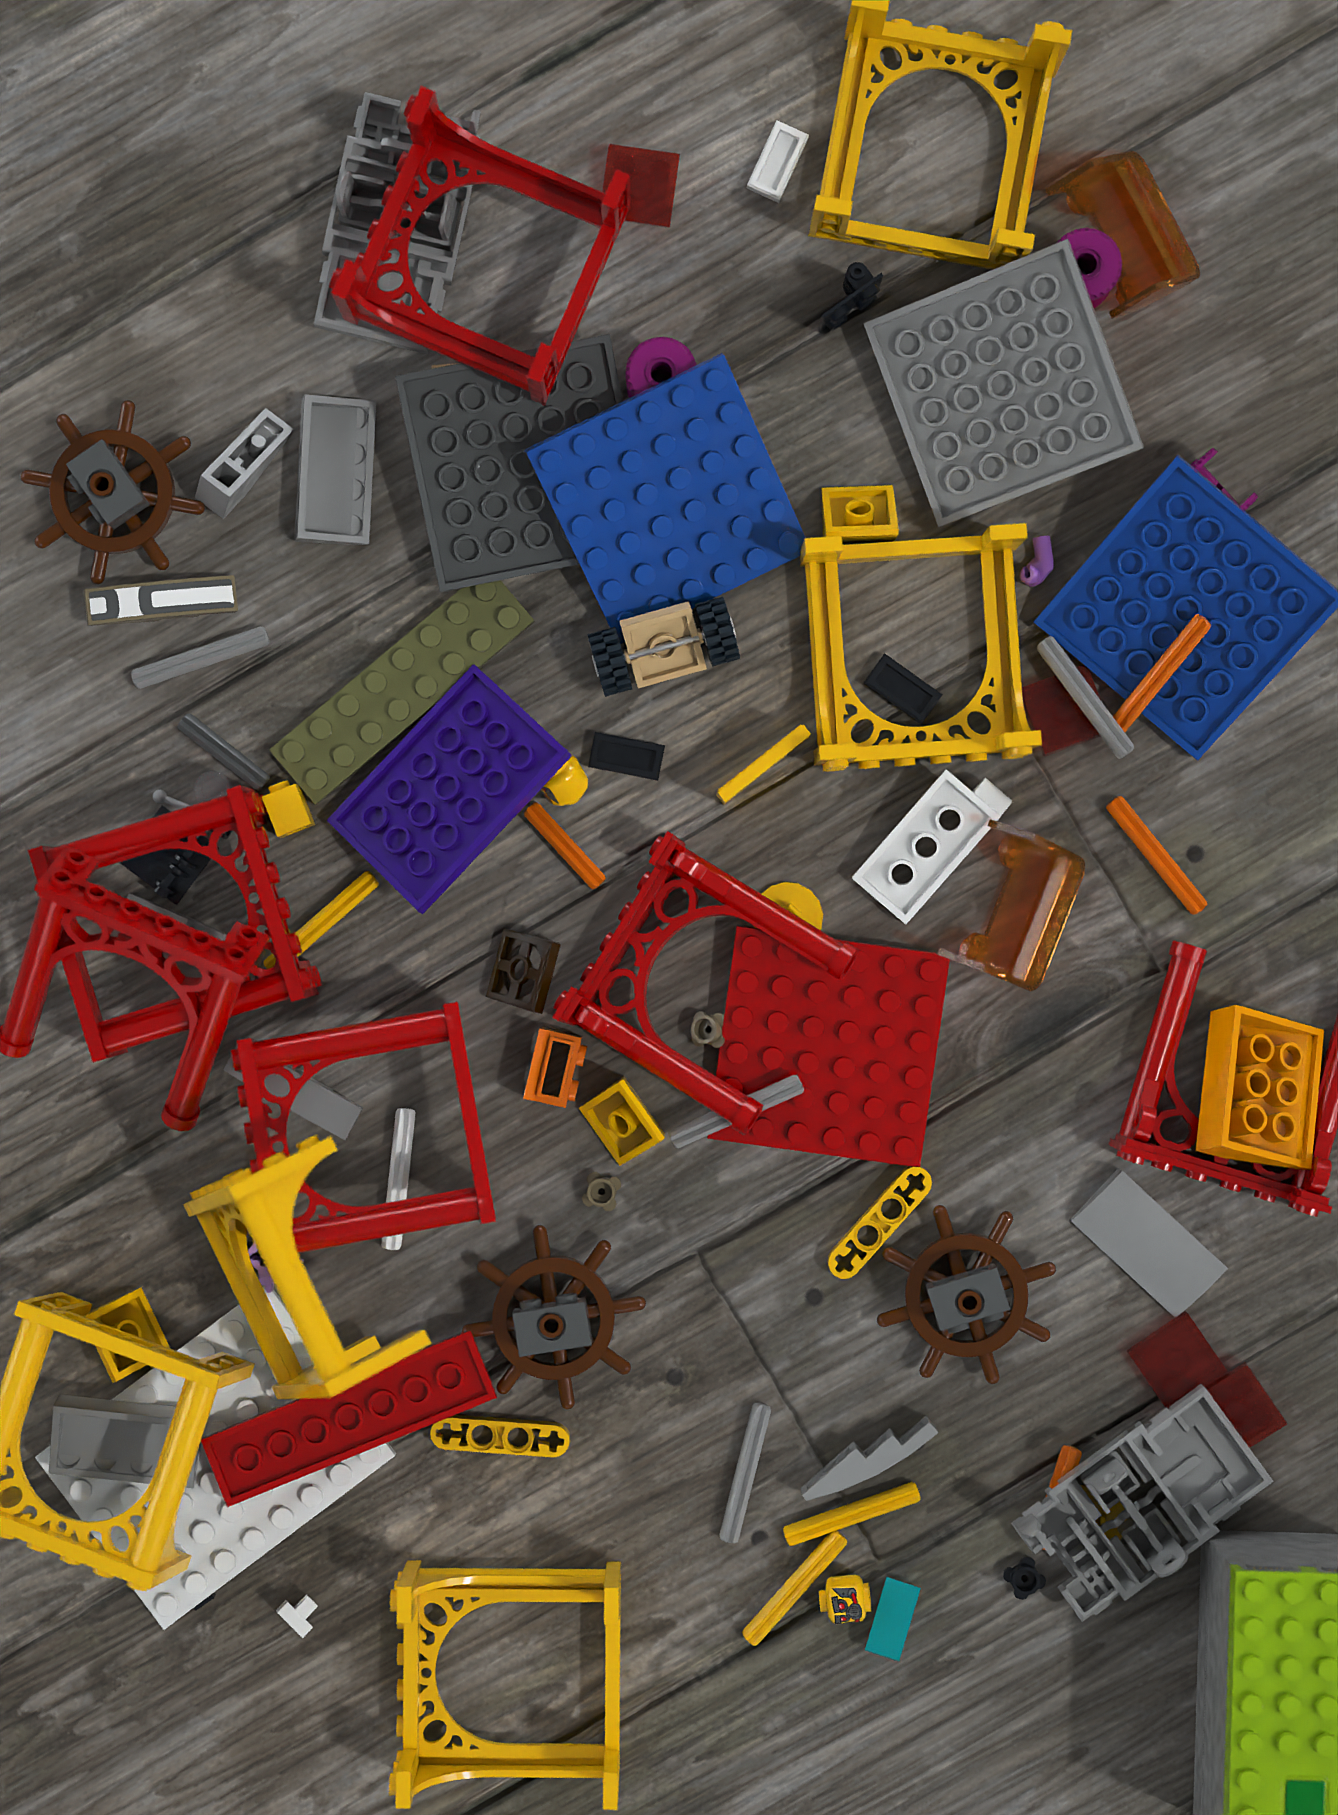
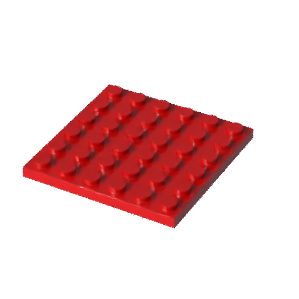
M736 925L722 1036L725 1041L719 1048L716 1076L743 1094L750 1095L792 1075H797L804 1087V1092L761 1111L758 1119L746 1135H742L731 1128L732 1125L708 1135L707 1139L920 1167L951 955L836 939L842 944L847 942L859 949L858 956L848 973L842 980H838L828 974L825 969L760 929Z

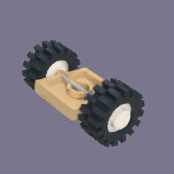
M724 597L695 604L700 624L698 629H696L689 601L620 620L627 648L623 649L625 654L622 652L615 627L588 634L593 653L592 660L597 677L599 676L605 697L632 690L625 661L632 666L637 687L642 688L706 670L701 648L702 643L706 645L712 667L740 659L734 626Z

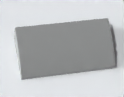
M308 394L303 396L301 401L295 542L369 545L376 401Z
M1119 1168L1070 1219L1078 1229L1175 1318L1203 1295L1228 1269Z
M59 1395L53 1406L49 1473L150 1484L176 1407ZM199 1448L185 1488H194Z

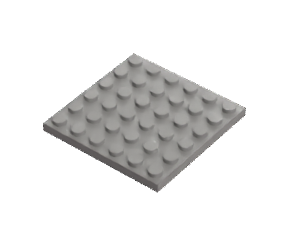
M1068 239L863 323L938 527L1144 448Z

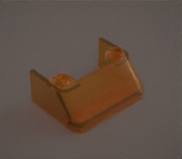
M1129 151L1090 159L1045 189L1048 196L1066 193V201L1069 208L1074 213H1079L1083 216L1092 215L1098 229L1107 234L1119 248L1122 258L1121 273L1123 278L1118 280L1116 284L1117 290L1115 295L1120 305L1109 312L1112 319L1136 312L1185 287L1200 277L1199 265L1152 173L1138 153Z
M990 819L987 826L1005 834V838L999 845L998 853L1001 864L1009 868L984 935L977 932L970 934L962 941L959 955L939 948L937 955L1025 990L1034 991L1041 985L1084 877L1085 862L1082 857L1037 834Z

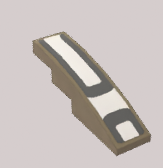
M234 575L84 589L87 626L155 622L161 619L198 617L199 615L235 613L238 611Z

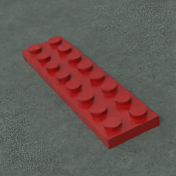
M471 1330L422 1348L332 1397L296 1399L205 1436L201 1439V1443L227 1507H230L497 1398V1393Z

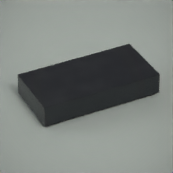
M885 653L863 683L919 724L925 721L943 695Z
M595 732L588 767L658 781L665 745Z

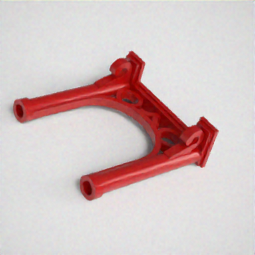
M667 831L665 836H659L650 848L649 854L652 857L648 862L655 866L652 872L647 871L640 879L637 890H639L638 895L633 903L627 902L618 916V920L621 922L614 933L609 932L603 939L599 947L602 953L595 964L591 962L585 968L580 978V981L583 982L581 987L577 989L571 986L569 991L564 990L559 995L553 1007L556 1012L552 1018L562 1023L581 1027L732 1123L731 1128L742 1135H746L758 1119L763 1109V1104L743 1094L672 1049L659 1037L651 1023L646 1000L647 984L658 954L666 943L681 929L695 921L712 916L736 917L752 924L825 969L828 974L838 980H842L848 973L858 956L859 949L847 942L844 944L840 943L687 849L683 841ZM674 875L681 878L680 880H672ZM675 889H685L689 895L688 913L678 917H668L663 910V905L668 895ZM695 889L701 890L723 905L698 908V894ZM653 909L656 916L663 923L669 924L665 929L658 926L652 932L639 933ZM644 944H651L646 951ZM631 945L636 952L634 966L639 967L638 975L625 968L617 969ZM629 977L634 984L635 998L625 1005L614 1006L609 1000L610 989L617 979ZM598 998H599V1000H600L602 1006H600V1005H598V1004L595 1003ZM636 1009L637 1017L644 1033L623 1021L617 1015L627 1014Z
M65 846L35 884L34 890L38 892L37 895L40 896L6 1018L4 1024L0 1026V1053L12 1058H21L30 1053L54 969L61 959L76 952L92 950L112 952L134 959L152 969L169 983L182 1000L189 1017L188 1039L161 1113L163 1122L171 1129L189 1131L197 1124L200 1115L199 1104L241 984L269 942L270 936L258 931L254 927L246 926L236 921L224 941L215 938L207 932L197 930L170 916L163 915L134 900H129L100 885L87 881L98 867L99 860L86 855L82 851ZM81 916L94 921L101 928L102 933L90 935L79 925L76 917ZM64 927L71 939L59 946V940ZM114 929L119 931L117 936H111ZM164 952L170 954L167 959L162 956ZM176 961H184L197 967L202 977H185L177 967ZM206 988L207 993L201 1006L196 992Z
M1172 940L1169 955H1172L1121 1128L1119 1133H1116L1115 1139L1110 1138L1109 1146L1118 1150L1116 1156L1136 1164L1143 1165L1144 1160L1147 1159L1152 1161L1150 1166L1169 1172L1172 1171L1173 1166L1186 1169L1185 1176L1195 1180L1206 1182L1207 1176L1221 1180L1220 1187L1240 1192L1243 1186L1255 1190L1254 1197L1275 1203L1276 1196L1289 1200L1288 1207L1317 1217L1319 1211L1330 1214L1332 1206L1328 1205L1330 1198L1321 1194L1325 1191L1330 1178L1332 1163L1329 1157L1338 1130V1014L1320 1072L1311 1170L1286 1167L1282 1171L1273 1172L1264 1169L1259 1163L1250 1162L1256 1172L1254 1174L1227 1166L1229 1159L1212 1155L1210 1161L1183 1153L1181 1151L1189 1149L1197 1140L1199 1118L1189 1110L1179 1094L1174 1075V1062L1207 950ZM1165 1084L1166 1091L1174 1107L1157 1113L1158 1102L1163 1085ZM1181 1115L1189 1127L1187 1138L1178 1143L1165 1140L1160 1133L1162 1121L1169 1117ZM1151 1135L1152 1138L1156 1141L1157 1145L1148 1142ZM1293 1175L1291 1184L1281 1182Z

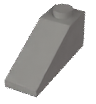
M265 408L201 474L195 498L224 519L246 496L293 434L294 429Z

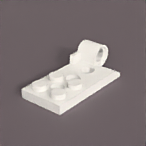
M946 769L856 871L852 879L904 924H907L1010 806L1012 800L987 778H984L971 791ZM949 809L956 811L961 819L960 824L952 830L943 828L939 822L941 813ZM922 837H930L936 842L937 849L933 855L924 857L916 851V842ZM906 864L911 867L913 877L909 882L901 884L893 879L892 870L896 865Z

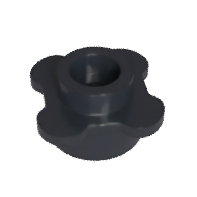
M1023 1557L1018 1565L1013 1568L1007 1567L1003 1572L1005 1581L1010 1582L1014 1588L1015 1597L1021 1600L1026 1599L1028 1595L1035 1593L1038 1589H1042L1046 1584L1044 1575L1038 1573L1035 1568V1561L1031 1557ZM1023 1575L1028 1576V1579L1026 1581L1021 1580V1577Z

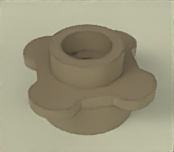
M699 1011L694 1015L691 1025L692 1042L694 1045L702 1047L704 1044H711L714 1048H720L724 1044L725 1039L722 1036L724 1014L715 1013L714 1015H707L705 1012ZM708 1026L712 1029L710 1033L707 1032Z
M591 1172L587 1176V1192L582 1195L583 1203L588 1207L595 1205L603 1207L605 1211H612L617 1205L615 1196L617 1190L621 1188L620 1179L615 1176L606 1178L600 1176L598 1172ZM600 1188H603L605 1190V1193L603 1195H600L598 1193V1190Z

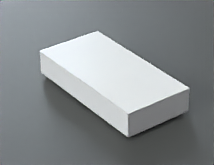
M776 120L749 179L747 189L779 203L809 139V135Z

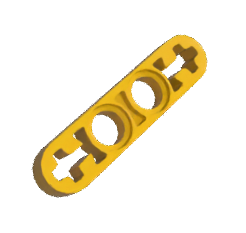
M908 1166L902 1170L830 1251L827 1260L828 1267L834 1276L840 1279H848L856 1275L924 1199L932 1186L931 1176L921 1166ZM921 1173L923 1174L921 1182L924 1186L921 1190L914 1187L907 1194L908 1197L913 1199L910 1204H907L901 1195L893 1191L897 1186L904 1191L909 1186V1181L906 1179L909 1174L917 1176ZM887 1199H896L901 1203V1212L896 1218H886L882 1214L881 1207ZM870 1225L877 1230V1240L871 1245H863L858 1241V1231L863 1226ZM850 1239L859 1250L866 1252L861 1258L855 1252L850 1258L852 1267L849 1270L845 1267L840 1270L836 1269L838 1262L835 1257L838 1254L844 1257L852 1250L850 1246L846 1245Z
M454 1415L434 1423L430 1431L431 1440L434 1445L444 1450L559 1457L566 1452L570 1443V1434L567 1428L561 1423ZM444 1423H449L451 1430L462 1431V1423L469 1424L466 1433L467 1443H461L463 1435L457 1434L452 1435L450 1441L443 1440V1434L437 1433V1429L440 1430L443 1428ZM479 1425L488 1426L493 1433L492 1440L487 1444L477 1443L472 1435L475 1427ZM518 1427L523 1428L529 1438L528 1442L520 1447L513 1446L508 1440V1433ZM534 1429H540L538 1437H549L551 1431H557L558 1437L563 1438L564 1442H559L557 1448L553 1449L550 1448V1442L539 1440L538 1448H532L535 1437Z

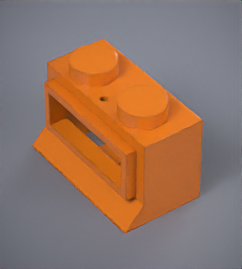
M544 1027L539 1028L523 1099L566 1108L568 1100L575 1102L579 1081L574 1080L573 1076L576 1065L583 1067L587 1046L581 1045L583 1036ZM553 1041L571 1045L559 1097L541 1093Z

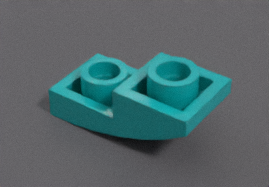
M886 1577L865 1651L897 1662L900 1661L921 1588Z

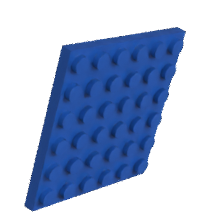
M722 353L525 449L609 627L616 628L620 644L625 642L620 620L688 601L691 609H693L695 604L711 600L800 556V550L806 537L728 362Z
M1177 455L1037 616L1034 623L1049 636L1054 637L1062 647L1126 700L1196 614L1206 618L1211 623L1209 631L1142 711L1146 718L1198 761L1338 608V589L1182 457Z

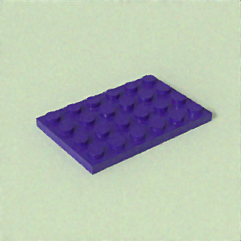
M473 664L327 821L423 915L572 755Z

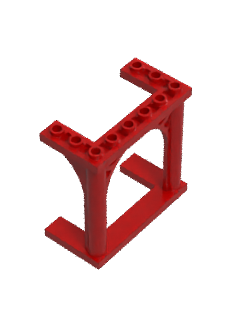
M421 86L417 96H410L404 110V117L407 118V128H409L410 138L413 143L409 152L403 151L398 160L396 172L399 175L395 185L387 187L381 205L385 207L379 220L375 218L370 225L367 239L370 242L366 252H360L355 262L346 259L342 269L339 267L335 269L329 284V288L332 289L331 294L344 320L358 325L359 320L365 321L530 392L531 400L545 405L631 207L630 175L616 169L606 193L596 190L491 145L471 134L440 111L435 91ZM437 160L445 165L448 171V178L445 183L438 185L430 180L427 168L431 161ZM453 161L460 163L459 169H468V173L463 177L456 176V168ZM420 179L428 188L424 198L415 196V192L420 193ZM473 184L501 186L600 228L550 346L541 342L535 357L443 318L426 304L416 290L411 278L408 259L411 236L423 212L445 193ZM409 205L411 207L412 212L407 210ZM404 219H408L411 222L407 228L401 227ZM396 250L400 253L397 263L384 264V262L389 261L392 257V254L389 253L390 251ZM397 272L403 276L402 284L395 290L382 291L377 286L379 279L386 273ZM406 293L412 296L410 306L406 305L402 300L400 304L393 302L403 297ZM421 309V310L423 311L424 315L421 314V313H418L417 311Z
M239 785L226 789L228 795L61 846H39L28 850L37 882L65 846L82 851L86 855L99 860V865L96 869L165 849H185L201 853L224 867L238 884L247 908L248 926L255 929L261 925L267 927L268 929L264 930V933L272 939V942L269 941L265 949H268L274 955L275 965L272 968L263 969L254 964L250 972L258 976V978L251 980V976H248L242 982L230 1017L287 999L293 1002L319 994L317 987L322 986L319 971L316 965L310 966L309 960L299 962L297 954L302 953L301 944L297 933H290L286 919L291 918L290 908L286 898L279 897L276 884L281 882L279 872L274 861L269 863L265 848H269L270 844L266 830L262 825L267 824L265 816L269 814L262 799L264 794L259 795L256 789ZM213 829L209 838V845L202 846L198 842L197 837L208 836L206 831ZM227 831L236 832L238 835L236 849L230 855L222 856L218 851L220 837ZM188 837V842L180 841V839ZM245 851L246 855L243 858V865L246 866L248 864V868L246 871L240 872L236 867L235 861ZM252 880H254L255 886H249ZM252 893L258 894L259 901L257 903L250 902L249 896ZM262 908L264 915L257 912V910H260ZM64 927L59 940V946L71 939ZM82 951L61 959L92 1063L128 1053L127 1048L189 1030V1017L180 998L103 1021ZM207 989L196 992L200 1000L201 1006L206 996Z
M458 1002L443 1004L441 1009L267 1040L256 1041L253 1038L236 1040L238 1048L231 1049L234 1070L242 1072L244 1085L237 1086L241 1108L248 1107L250 1122L244 1123V1131L247 1145L254 1144L256 1159H250L252 1174L265 1168L262 1161L280 1153L273 1150V1144L277 1141L283 1143L284 1148L282 1151L285 1156H290L287 1144V1122L291 1106L304 1084L323 1068L351 1058L447 1042L450 1046L473 1178L472 1187L377 1205L351 1206L325 1198L303 1181L298 1193H305L309 1197V1206L303 1215L296 1218L292 1217V1232L297 1253L479 1220L481 1224L496 1222ZM320 1060L314 1066L310 1063L311 1061ZM293 1065V1069L303 1065V1075L300 1078H294L293 1074L285 1069L284 1066ZM271 1074L284 1077L290 1085L289 1094L283 1097L271 1094L265 1087V1078ZM263 1098L271 1103L280 1105L281 1114L278 1118L273 1119L268 1115L269 1113L272 1114V1109L267 1104H264ZM268 1127L278 1134L270 1137ZM317 1205H324L327 1208L328 1216L318 1214L319 1220L310 1221ZM337 1212H344L346 1215L337 1216Z

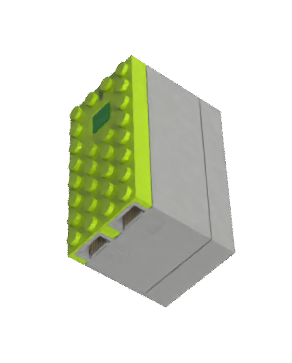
M1220 1530L1201 1545L1193 1815H1338V1534Z

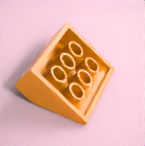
M1239 1005L1210 1011L1196 1151L1225 1159L1311 1170L1324 1030Z

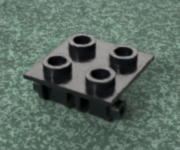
M854 262L850 264L843 282V290L848 297L821 316L818 327L819 333L826 328L834 331L848 320L846 315L851 310L858 307L861 311L872 304L878 298L876 294L880 291L879 287L883 274L880 273L873 277L863 263Z
M161 805V807L153 817L169 813L171 811L163 805ZM188 837L180 839V841L188 842ZM197 837L198 842L202 846L209 845V840L206 837ZM165 849L119 863L153 887L158 895L178 905L211 858L191 850Z

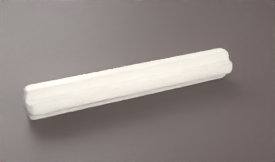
M399 1108L395 1113L386 1203L407 1198L416 1114L415 1110ZM403 1234L383 1237L382 1248L399 1250Z

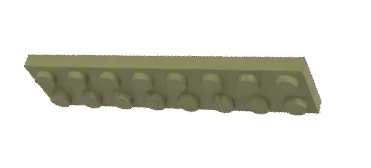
M501 580L461 588L269 750L312 802L318 805L430 711L473 664L480 669L535 621Z

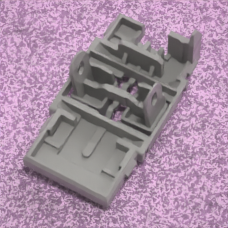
M365 92L362 106H358L354 123V129H356L355 137L347 135L323 243L322 254L328 256V261H324L319 283L322 284L314 319V327L429 354L430 349L365 321L359 320L358 325L344 320L331 294L332 289L329 288L332 275L338 266L342 269L346 259L355 262L360 252H366L370 242L367 239L370 225L375 218L380 219L385 208L381 205L383 195L388 187L385 181L393 183L395 175H399L396 172L398 160L403 151L409 152L413 143L410 138L409 128L405 125L397 124L401 101ZM473 110L471 121L447 116L457 125L480 138L477 132L481 111ZM437 160L429 163L427 174L430 180L438 185L445 183L448 178V171L445 165ZM453 161L456 168V176H465L469 170L459 169L460 163ZM420 179V193L416 197L424 198L428 188ZM473 185L456 188L436 199L423 212L411 236L408 253L411 278L421 298L436 313L442 311L446 293L443 290L444 284L451 286ZM456 199L465 201L463 211L461 209L460 203L457 202ZM409 205L407 210L412 212L411 207ZM337 207L340 211L338 217L340 224L334 223ZM392 250L389 252L392 254L391 259L384 262V264L397 263L400 253ZM397 272L386 273L379 279L377 286L382 291L395 290L402 284L403 276ZM406 293L403 297L393 302L400 304L402 300L406 305L410 306L412 296ZM421 309L417 311L418 313H421V314L424 315V313H423V311H422Z
M1198 1385L1172 1404L1170 1409L1166 1407L1149 1419L1151 1423L1143 1426L1140 1421L1134 1424L1135 1428L1132 1431L1128 1432L1125 1430L1057 1480L1059 1483L1052 1489L1050 1486L1044 1491L1048 1496L1042 1500V1503L1037 1501L1022 1512V1517H1018L1011 1522L1033 1554L1038 1553L1043 1548L1049 1556L1056 1553L1072 1576L1060 1584L1058 1589L1082 1622L1091 1615L1095 1614L1096 1616L1113 1603L1112 1600L1118 1595L1125 1601L1157 1577H1167L1178 1571L1187 1562L1188 1555L1220 1531L1215 1525L1221 1520L1224 1522L1239 1511L1242 1504L1274 1482L1204 1385ZM1117 1447L1120 1448L1144 1483H1147L1152 1478L1156 1483L1144 1498L1134 1503L1127 1496L1139 1488L1140 1483L1115 1449ZM1079 1476L1106 1514L1110 1513L1109 1509L1119 1501L1125 1510L1114 1520L1107 1521L1098 1526L1095 1520L1102 1515L1075 1478ZM1161 1491L1166 1496V1499L1160 1502V1505L1188 1542L1183 1547L1179 1545L1181 1540L1158 1508L1151 1503ZM1117 1527V1530L1131 1550L1148 1570L1146 1574L1143 1573L1119 1538L1115 1535L1109 1540L1104 1534L1106 1531Z

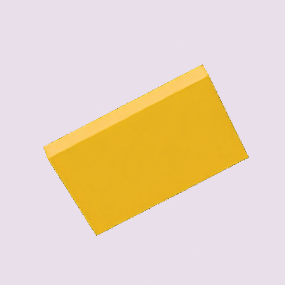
M800 724L718 789L716 796L725 805L811 736V733L804 724Z

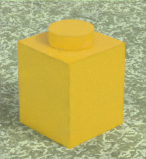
M288 780L270 786L268 788L270 794L262 796L277 837L283 838L315 825L302 789L298 784L290 785Z

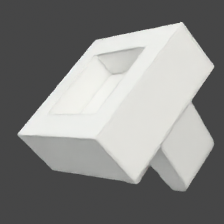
M306 1594L294 1607L285 1600L277 1608L276 1612L303 1638L313 1628L306 1619L318 1605Z

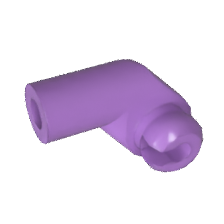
M1040 536L1032 539L1035 557L1020 571V579L1027 586L1034 587L1041 584L1054 569L1050 536Z

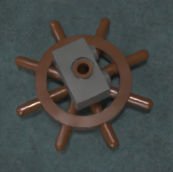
M126 400L121 404L117 430H100L82 436L68 415H59L56 423L70 445L57 460L52 474L24 470L20 476L25 484L49 488L52 510L58 521L36 536L35 545L41 549L46 548L67 533L81 545L94 550L90 579L94 584L103 583L109 554L129 553L143 548L157 569L166 570L169 567V560L154 539L167 525L172 511L201 515L205 511V505L201 501L175 496L174 480L167 464L190 448V439L186 436H181L158 452L146 440L131 433L135 404L130 400ZM128 449L135 451L146 459V461L130 472H127L125 469ZM154 473L158 493L140 490L137 484ZM68 492L78 493L79 495L85 494L89 497V500L71 512ZM147 506L155 507L149 519L143 524L137 513ZM92 515L100 524L98 536L86 531L80 525ZM124 522L132 532L125 536L112 538L113 530Z
M938 1205L934 1208L933 1215L941 1238L928 1245L916 1259L891 1247L884 1249L882 1255L886 1261L908 1272L905 1285L906 1306L879 1314L877 1323L881 1327H888L911 1320L919 1335L931 1345L919 1369L922 1377L929 1378L933 1375L944 1353L958 1357L978 1356L986 1381L990 1384H995L999 1381L1000 1375L992 1352L1005 1345L1018 1330L1041 1342L1049 1340L1050 1331L1047 1328L1025 1317L1028 1307L1027 1283L1054 1275L1056 1266L1052 1262H1045L1022 1270L1013 1254L1001 1244L1013 1222V1215L1009 1211H1004L999 1215L991 1233L987 1237L975 1233L954 1234L947 1209L942 1205ZM971 1249L981 1251L972 1269L966 1271L960 1250ZM945 1254L953 1275L950 1277L930 1268L937 1259ZM993 1258L1005 1268L1008 1274L999 1275L995 1263L991 1264ZM924 1280L928 1282L925 1285L930 1298L920 1301V1289ZM1010 1288L1013 1291L1011 1307H1009L1004 1291ZM935 1313L939 1331L930 1324L925 1316L926 1314ZM996 1320L1003 1322L992 1333L986 1334L983 1323ZM970 1328L973 1340H960L952 1337L954 1333Z
M537 1225L533 1229L537 1258L520 1265L509 1276L487 1260L478 1262V1272L499 1286L500 1289L494 1302L492 1320L466 1324L463 1326L462 1332L471 1330L474 1338L494 1334L500 1350L511 1362L510 1367L497 1383L496 1389L500 1394H507L524 1372L540 1379L557 1380L561 1406L564 1409H571L575 1405L571 1377L588 1370L599 1359L622 1375L630 1372V1363L608 1348L614 1330L615 1314L642 1310L646 1306V1301L641 1296L617 1300L612 1299L607 1285L595 1272L611 1250V1244L607 1240H601L583 1263L570 1257L551 1255L547 1230L543 1225ZM554 1272L573 1276V1279L563 1293L557 1296ZM539 1274L544 1301L523 1287L522 1284ZM585 1285L591 1290L597 1303L587 1304L586 1297L577 1298ZM513 1296L519 1301L520 1308H514L513 1317H508V1307ZM600 1317L599 1330L594 1338L589 1319ZM511 1331H515L517 1343L514 1341ZM578 1347L586 1349L579 1356L568 1360L566 1349ZM552 1352L554 1363L537 1360L534 1356L536 1354Z

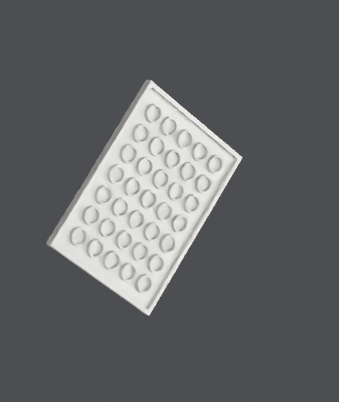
M262 1286L302 1370L313 1365L285 1304L274 1289L271 1293H267L265 1286ZM239 1304L177 1350L196 1359L225 1352L255 1363L250 1378L217 1390L202 1438L296 1400L277 1399L271 1387L277 1384V1381ZM154 1367L111 1400L176 1407L185 1379ZM200 1442L194 1488H185L174 1532L175 1549L192 1555L188 1569L150 1590L138 1591L134 1589V1591L163 1630H165L392 1459L396 1452L387 1442L227 1507L203 1445ZM50 1446L35 1457L82 1521H101L122 1514L142 1497L149 1484L50 1474ZM134 1515L130 1522L136 1527L142 1517ZM114 1526L111 1531L112 1542L117 1549L126 1551L129 1546L128 1535L122 1527ZM92 1530V1535L102 1543L101 1533Z

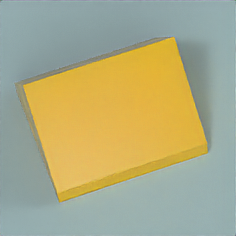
M893 485L821 488L823 537L842 536V543L895 541L899 533Z
M624 1076L579 1107L619 1166L665 1139V1133Z
M142 1287L106 1303L83 1316L171 1349ZM95 1345L113 1383L147 1365Z

